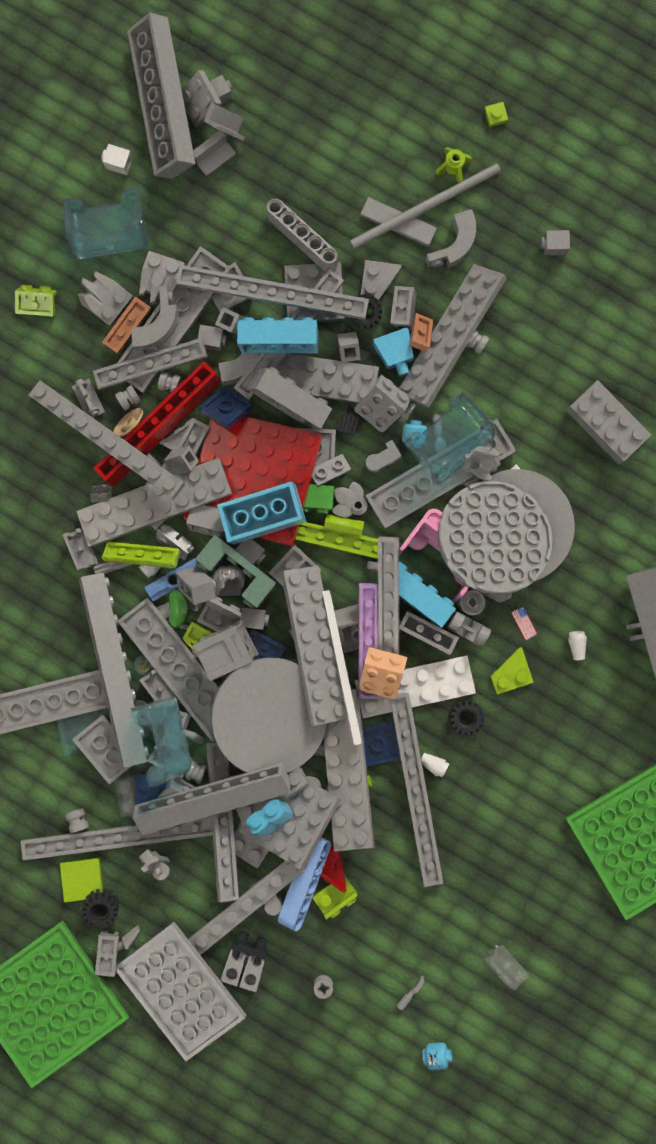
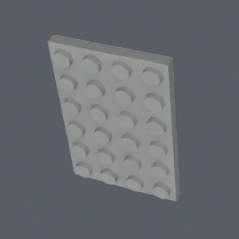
M172 922L116 965L118 975L185 1061L196 1055L246 1017L245 1012L175 922Z

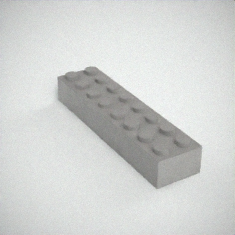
M149 12L128 29L127 33L154 176L173 179L195 165V159L168 17Z

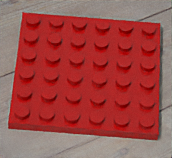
M245 416L227 430L210 419L208 425L210 428L205 436L198 465L220 458L233 495L206 504V506L218 508V504L292 481L297 487L304 510L323 437L322 434ZM190 511L185 512L184 520L188 519ZM299 525L257 538L294 547Z

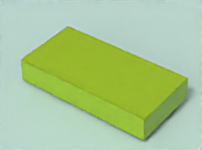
M327 514L324 528L362 536L364 521Z

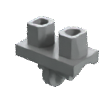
M146 850L139 857L144 864L141 868L144 873L153 874L157 880H165L169 876L170 869L167 864L170 860L168 857L160 856L157 851L151 852L150 850Z

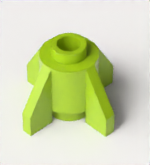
M447 147L444 149L446 155L445 162L436 170L435 174L439 176L447 172L448 174L456 175V180L460 183L463 181V166L470 163L472 158L458 149Z

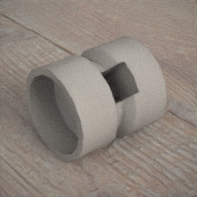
M470 590L466 591L458 600L457 605L461 613L469 616L477 615L485 607V598L480 592Z

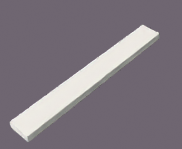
M329 590L322 591L352 746H357L362 741L331 594Z

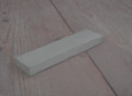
M368 197L360 216L380 225L403 212ZM412 218L392 229V231L428 247L437 230L436 227L416 218Z

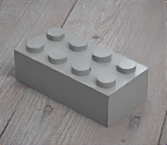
M264 367L256 370L246 388L248 391L306 427L322 428L332 408L327 406V401L320 397L316 399L312 396V392L304 387L300 389L295 385L296 382L288 377L283 378L279 375L280 372L273 367Z
M598 380L566 410L618 465L624 462L651 436Z

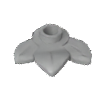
M352 482L349 489L343 487L334 489V496L339 504L334 507L332 512L344 518L352 514H364L368 504L365 498H363V488L358 483ZM356 502L362 504L360 509L355 508L354 504Z

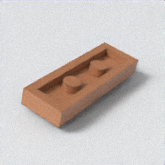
M135 297L102 343L119 355L132 337L131 328L141 325L152 310L151 307Z

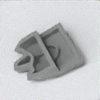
M149 251L141 272L139 296L149 293L150 305H156L160 299L159 286H167L170 289L177 280L179 266H185V263Z
M95 271L93 275L95 278L94 282L82 277L81 285L87 292L79 293L78 297L81 305L110 326L132 295L114 280Z

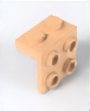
M369 647L359 689L386 698L396 699L407 657Z

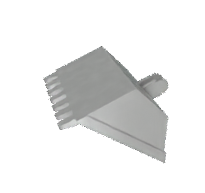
M656 566L626 576L639 622L628 624L626 627L630 630L641 627L642 633L630 636V641L644 638L656 678Z

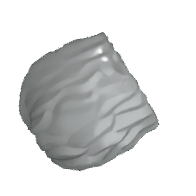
M223 565L216 569L211 577L216 583L215 596H240L245 584V574L242 569L234 565Z

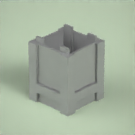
M242 619L200 638V642L193 645L194 649H192L194 656L199 657L205 669L202 671L204 677H208L209 681L253 661L252 658L258 655V651Z

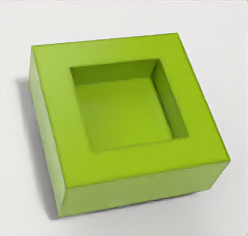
M503 102L485 106L484 111L489 127L507 123L508 117Z

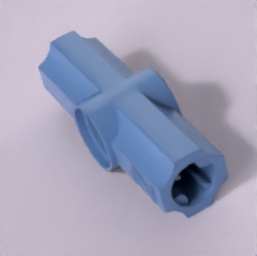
M192 559L146 586L145 589L152 601L154 602L174 589H178V583L176 585L170 584V577L176 575V572L197 566L198 562L196 559Z

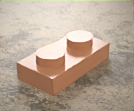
M417 313L415 314L412 321L409 346L425 352L428 351L431 342L432 319Z

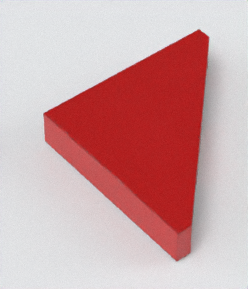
M333 843L320 876L341 892L346 893L341 852L334 851Z

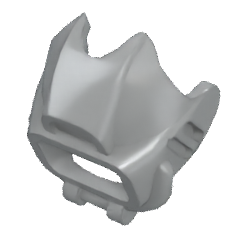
M477 446L469 454L465 455V462L462 468L468 473H473L483 481H492L490 472L501 465L497 457L503 455V453L496 448ZM473 456H476L475 462L471 464Z

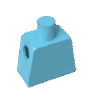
M408 327L373 339V346L387 370L396 368L399 377L410 373L407 363L413 361L412 346H409L410 335Z

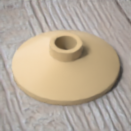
M136 408L127 413L118 422L113 433L119 437L130 433L140 422L143 410Z

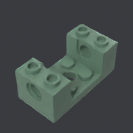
M214 535L196 557V560L199 562L197 566L209 573V571L214 572L218 569L226 558L237 567L240 564L244 567L242 571L252 579L254 576L256 577L241 595L245 598L243 602L252 609L254 607L260 608L278 584Z

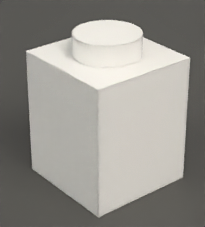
M108 144L107 150H104L102 153V161L105 168L128 175L133 160L130 150Z

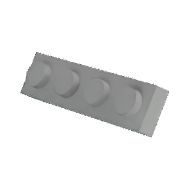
M298 767L287 774L290 779V793L236 809L244 827L248 828L247 819L253 813L262 811L268 802L274 799L286 802L310 785L302 768Z

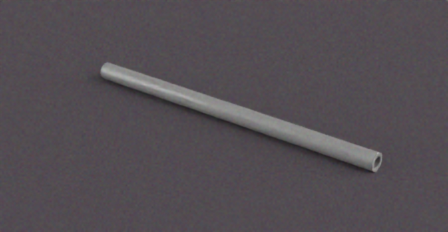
M496 163L349 241L352 249H356L500 173L499 165Z

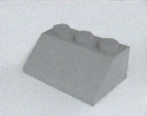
M359 604L334 611L344 653L359 649Z

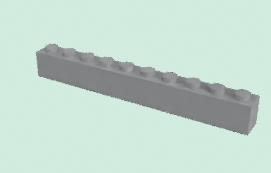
M104 573L80 577L79 585L121 769L145 763L147 758H149L147 746H144L142 741L145 738L142 727L139 728L138 720H140V713L138 708L135 709L133 702L136 701L134 690L130 689L131 674L129 670L126 671L125 667L127 657L125 652L121 650L123 640L121 633H118L116 628L118 626V618L116 614L113 615L112 611L114 601L113 597L109 596L108 593L110 588L108 577L105 578Z

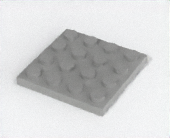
M310 781L308 787L286 801L293 816L287 823L277 826L273 833L261 837L252 834L250 828L244 827L243 824L239 830L242 834L300 870H303L341 801L338 797Z

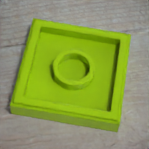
M100 857L60 863L64 902L85 900L86 896L90 895L91 891L95 893L96 889H100V892L103 891Z

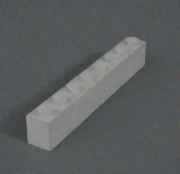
M283 763L275 764L137 804L134 808L133 820L142 835L154 833L179 824L189 823L253 803L263 802L274 797L284 796L290 793V779Z

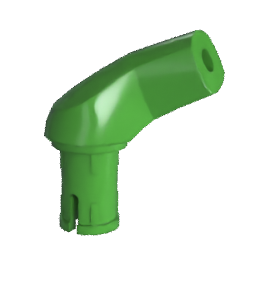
M174 589L169 596V623L174 627L182 626L187 614V597L178 589Z

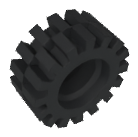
M369 294L357 296L369 299L368 305L372 307L373 315L365 320L350 317L351 322L360 329L375 327L382 318L383 309L381 303L376 297Z
M459 701L450 710L449 723L461 735H475L482 729L481 727L485 723L483 710L472 701ZM468 710L473 713L474 721L472 724L463 725L460 722L459 716L463 711Z
M96 889L95 893L91 891L90 895L86 896L82 914L83 919H87V924L92 922V927L98 924V928H102L103 924L105 927H108L109 923H114V919L116 920L118 914L119 900H117L116 895L112 896L113 892L109 891V893H106V889L100 892V889ZM103 904L108 907V911L99 913L94 910L93 906Z

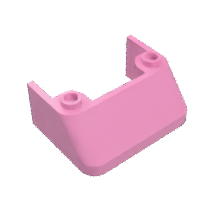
M430 509L427 511L399 548V555L407 545L413 550H421L427 543L440 551L438 544V525L442 515L440 510ZM454 575L455 581L462 586L452 600L455 603L465 594L469 587Z

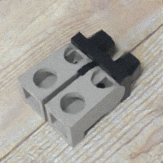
M240 931L237 938L233 941L220 981L237 986L242 968L245 966L239 987L256 992L267 954V939L257 936L255 945L248 944L250 934Z

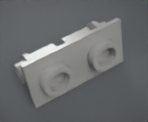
M88 378L84 381L82 379L75 382L76 385L72 386L83 411L92 418L105 413L90 379Z
M343 454L314 468L312 475L314 485L318 487L351 470Z
M164 524L160 530H157L155 536L158 543L164 547L179 548V558L186 560L188 554L194 550L193 544L183 536L177 541L175 538L179 533L169 525L166 526Z

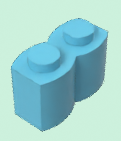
M274 799L268 802L262 811L253 813L246 823L252 834L265 837L273 833L277 826L287 823L292 818L293 813L286 802Z

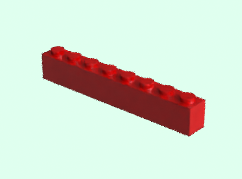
M203 361L123 440L146 455L222 383L221 379ZM109 453L93 468L112 487L131 471L130 468Z

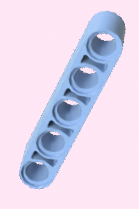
M322 837L305 866L306 870L292 880L278 917L280 924L295 932L301 928L331 848V842Z

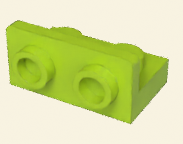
M21 285V287L15 290V314L53 317L55 315L54 296L57 295V290H51V287L41 286L39 289H35L31 285Z
M346 876V893L341 892L329 883L312 897L323 912L325 919L329 917L334 918L341 912L340 909L346 905L348 907L356 901L357 891Z

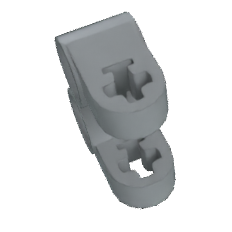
M457 611L454 612L446 627L448 630L478 646L484 645L491 633L489 628Z

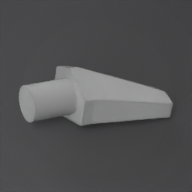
M139 925L122 937V941L118 943V951L124 948L126 950L131 948L140 933Z

